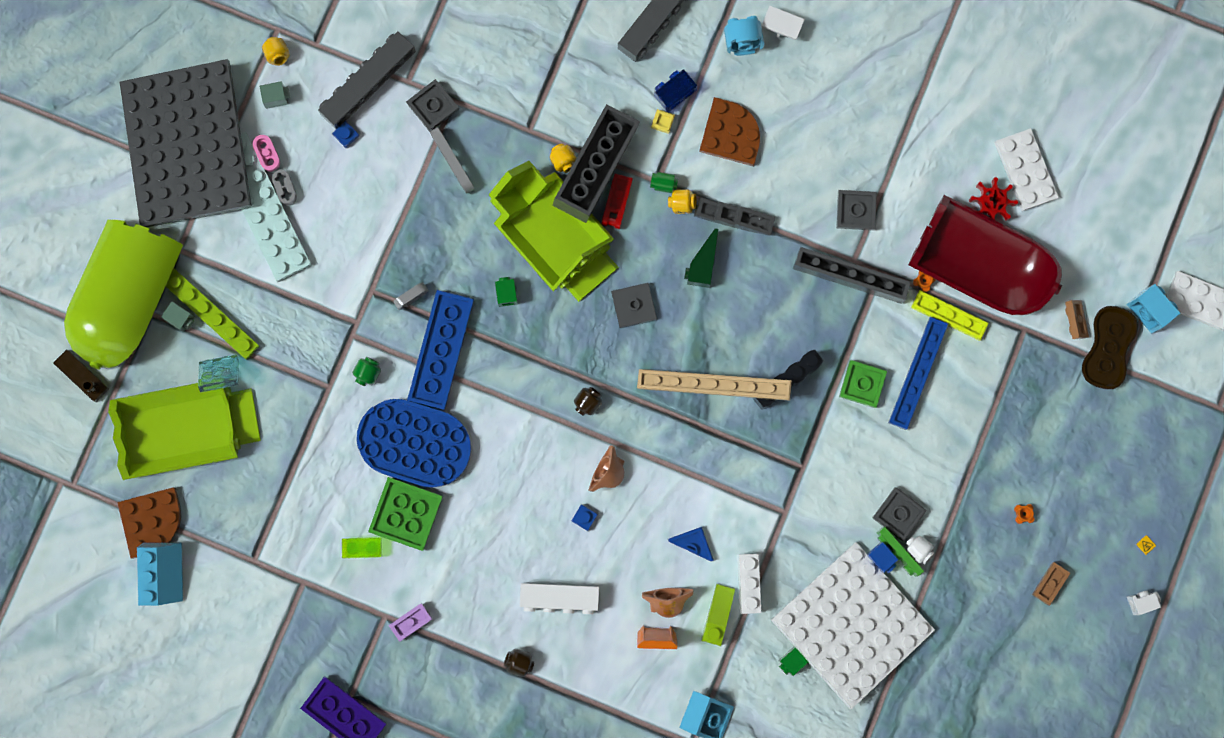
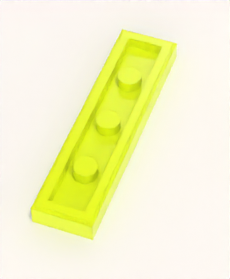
M921 290L918 291L911 306L912 309L945 322L949 327L978 341L982 339L989 324Z

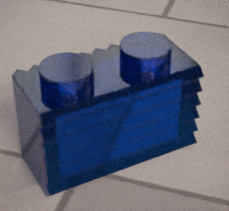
M684 69L680 72L676 70L669 76V81L666 83L661 82L655 87L654 97L668 113L697 91V84Z

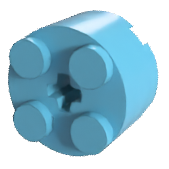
M750 16L740 20L737 18L728 20V25L724 28L728 53L732 51L734 55L743 56L755 53V49L760 47V50L764 47L762 26L757 16Z

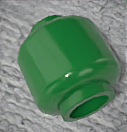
M367 356L365 359H359L352 372L354 377H356L355 382L362 386H366V384L373 385L381 373L380 363Z

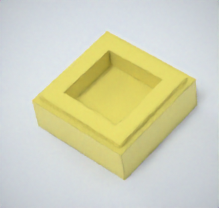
M657 109L651 128L669 134L675 115Z

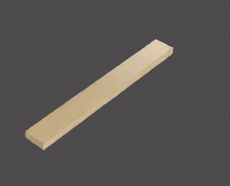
M639 369L637 389L787 401H790L792 387L791 380Z

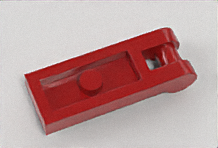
M614 174L601 225H611L615 229L620 230L633 178ZM610 213L617 214V218H610Z

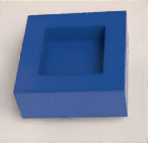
M346 121L332 133L345 148L359 137V134Z
M580 505L571 522L588 531L598 514Z

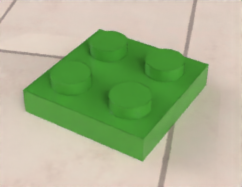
M850 360L839 397L877 408L887 371Z

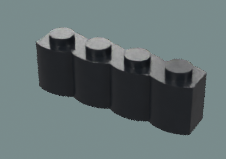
M811 350L774 379L791 380L792 386H796L807 375L814 373L824 360L816 350ZM753 398L761 410L770 407L775 402L774 399Z

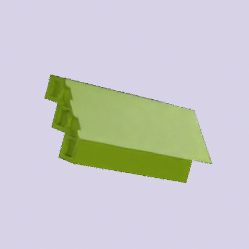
M224 378L113 399L109 402L108 413L114 425L113 441L119 453L117 467L123 480L238 458V450L241 449V445L261 441L252 388L231 392V387L226 385Z

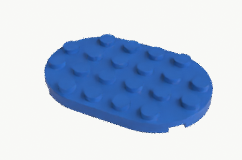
M389 399L371 407L362 417L357 430L358 449L364 461L372 469L381 474L423 487L436 488L452 483L464 472L471 456L469 435L458 419L446 412L403 399Z

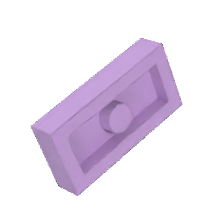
M421 603L391 623L389 627L400 642L430 622L432 617Z

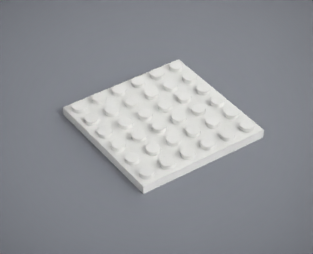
M856 542L771 619L849 709L857 705L935 631Z

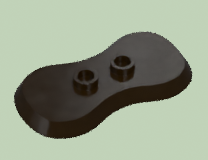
M1106 306L1100 309L1094 318V343L1083 360L1082 373L1085 380L1095 387L1115 389L1125 380L1127 371L1126 352L1137 335L1138 322L1130 311L1117 306Z

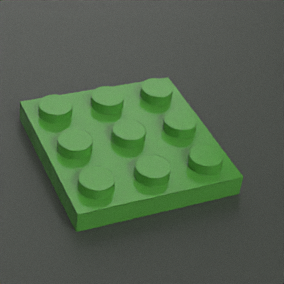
M388 477L368 532L424 551L443 496Z

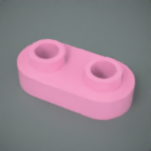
M266 135L257 136L253 140V148L261 166L269 172L277 170L280 166V158L271 139ZM266 143L267 146L262 149L260 147L261 144ZM274 160L273 165H268V162Z

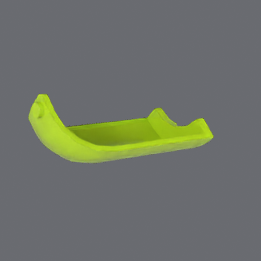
M107 220L69 303L64 320L66 338L72 350L88 361L91 367L100 370L101 368L118 366L137 348L150 323L183 244L164 234L160 236L149 232L150 228L138 224L132 227L127 225L125 221Z

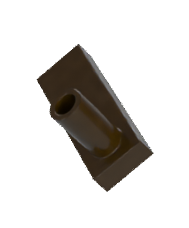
M66 349L53 362L92 401L97 402L109 390L69 350Z

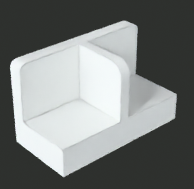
M769 6L762 27L776 32V37L778 38L781 34L796 40L804 19Z

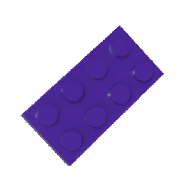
M326 676L323 677L300 708L337 738H377L387 725V723Z

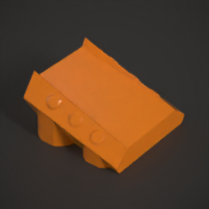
M643 625L637 633V648L677 649L678 647L677 636L671 626L668 629L645 628Z

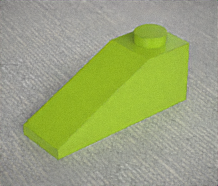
M716 584L701 641L721 646L735 589Z

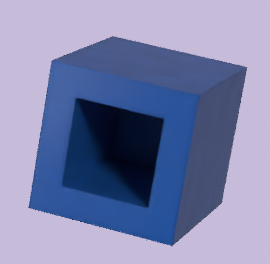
M880 542L867 554L882 573L885 571L889 573L897 566L895 564L898 561L897 557L883 542Z

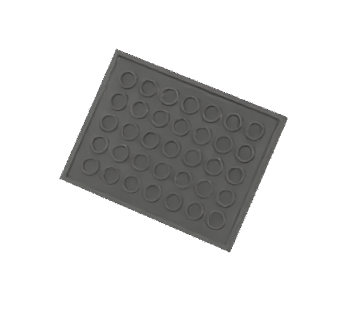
M228 59L120 81L139 223L141 226L152 227L251 207L231 66Z

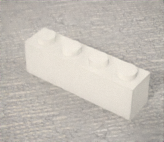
M521 583L520 607H524V611L535 612L536 608H543V612L555 613V609H563V613H574L575 610H582V614H594V611H598L599 587Z

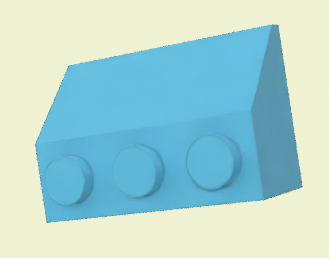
M142 543L137 547L138 606H159L183 601L182 543Z

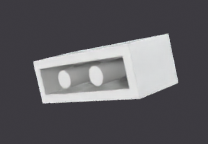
M759 554L737 555L740 614L761 613Z

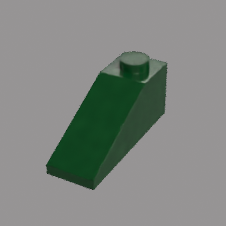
M715 228L691 261L690 267L685 269L684 279H688L687 285L710 288L719 229Z

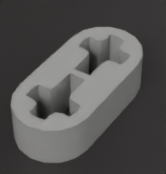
M285 170L275 171L272 181L279 200L287 206L294 204L297 196L289 174ZM279 175L286 177L283 179L285 184L284 186H282L280 181H277L279 179ZM286 189L289 194H292L288 201L283 198L285 197L284 190Z
M424 282L419 283L396 298L393 303L398 310H402L424 296L429 290Z

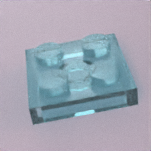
M237 355L207 359L199 362L198 388L200 392L239 384V359Z

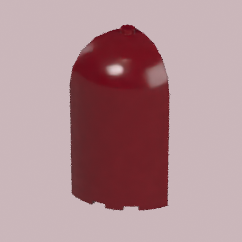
M943 195L929 223L931 227L926 226L920 238L921 241L915 248L908 264L977 301L1010 315H1028L1040 310L1050 301L1054 294L1058 295L1062 288L1060 284L1062 278L1061 266L1056 257L1046 247L946 195Z

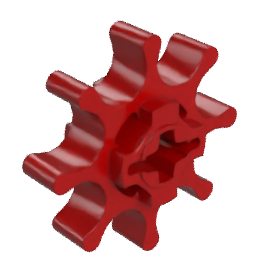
M997 177L992 179L991 188H986L982 182H979L976 188L981 191V196H971L969 202L978 203L980 205V211L978 212L986 213L994 220L995 215L1000 214L1004 217L1005 221H1008L1011 215L1006 212V206H1016L1018 204V200H1009L1007 198V192L1013 186L1010 184L1003 190L998 188ZM992 197L994 198V202H997L995 205L993 204V201H990Z

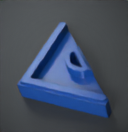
M702 527L668 539L670 543L708 561H714Z

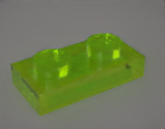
M382 538L342 539V558L382 557Z

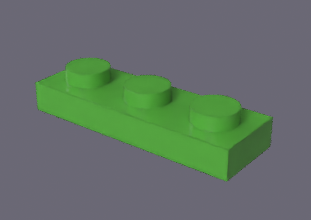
M882 527L876 532L879 535L878 540L888 545L898 561L901 560L905 565L903 568L910 576L914 575L916 577L924 572L886 527Z

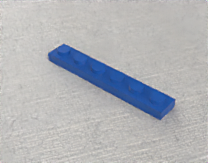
M932 317L928 319L890 416L889 424L904 430L908 429L948 326L947 323Z

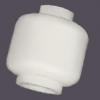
M922 536L917 538L911 537L905 545L907 547L906 551L918 565H926L935 555L933 552L934 546Z

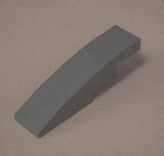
M702 197L698 198L694 217L768 236L771 235L775 220L773 216L742 206L736 207L723 202L717 203Z

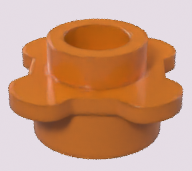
M919 271V275L913 280V284L922 288L924 292H928L930 285L936 279Z
M1031 504L1026 506L1016 505L1014 507L1017 516L1015 521L1018 524L1034 522L1035 518Z

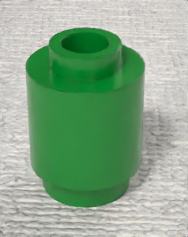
M652 173L650 188L667 193H672V190L677 189L678 179H675L674 174Z

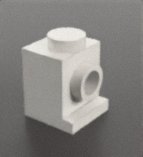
M1146 590L1136 595L1127 596L1133 615H1142L1161 608V598L1158 592L1149 593Z

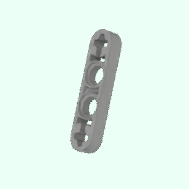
M439 128L431 130L430 134L465 193L467 194L474 190L471 181Z

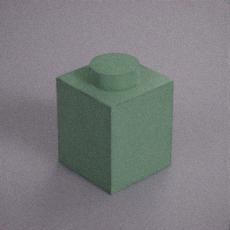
M282 81L259 86L262 102L266 109L288 104L287 98H290L288 86L285 87Z
M172 301L161 316V318L183 332L191 328L195 317Z

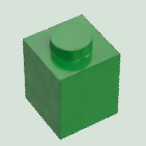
M502 277L499 278V281H495L498 306L518 305L514 279Z
M796 647L791 648L778 660L781 663L779 668L786 675L790 673L792 676L808 663Z

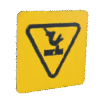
M1147 535L1136 544L1145 555L1156 546Z

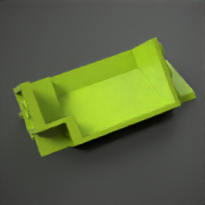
M527 161L507 171L489 193L490 202L501 213L494 222V225L552 291L566 287L579 302L619 268L606 253L611 248L610 244L614 238L592 213L587 223L552 206L563 184L562 179L555 172L543 177L530 161Z

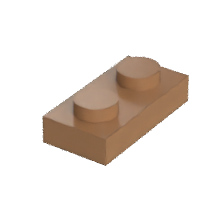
M1082 300L1065 302V312L1069 319V332L1072 335V339L1089 338Z
M1052 562L1032 595L1050 606L1070 575V572Z

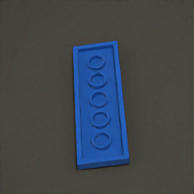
M439 290L436 291L407 401L445 410L474 299Z

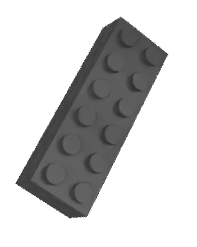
M606 104L559 189L552 206L587 223L633 138L640 121Z

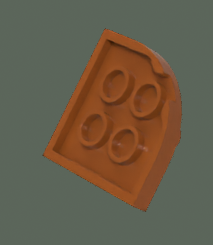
M714 97L699 152L754 167L760 144V131L755 118L741 105Z
M176 487L117 502L131 559L137 558V547L142 543H170L180 527L181 508Z

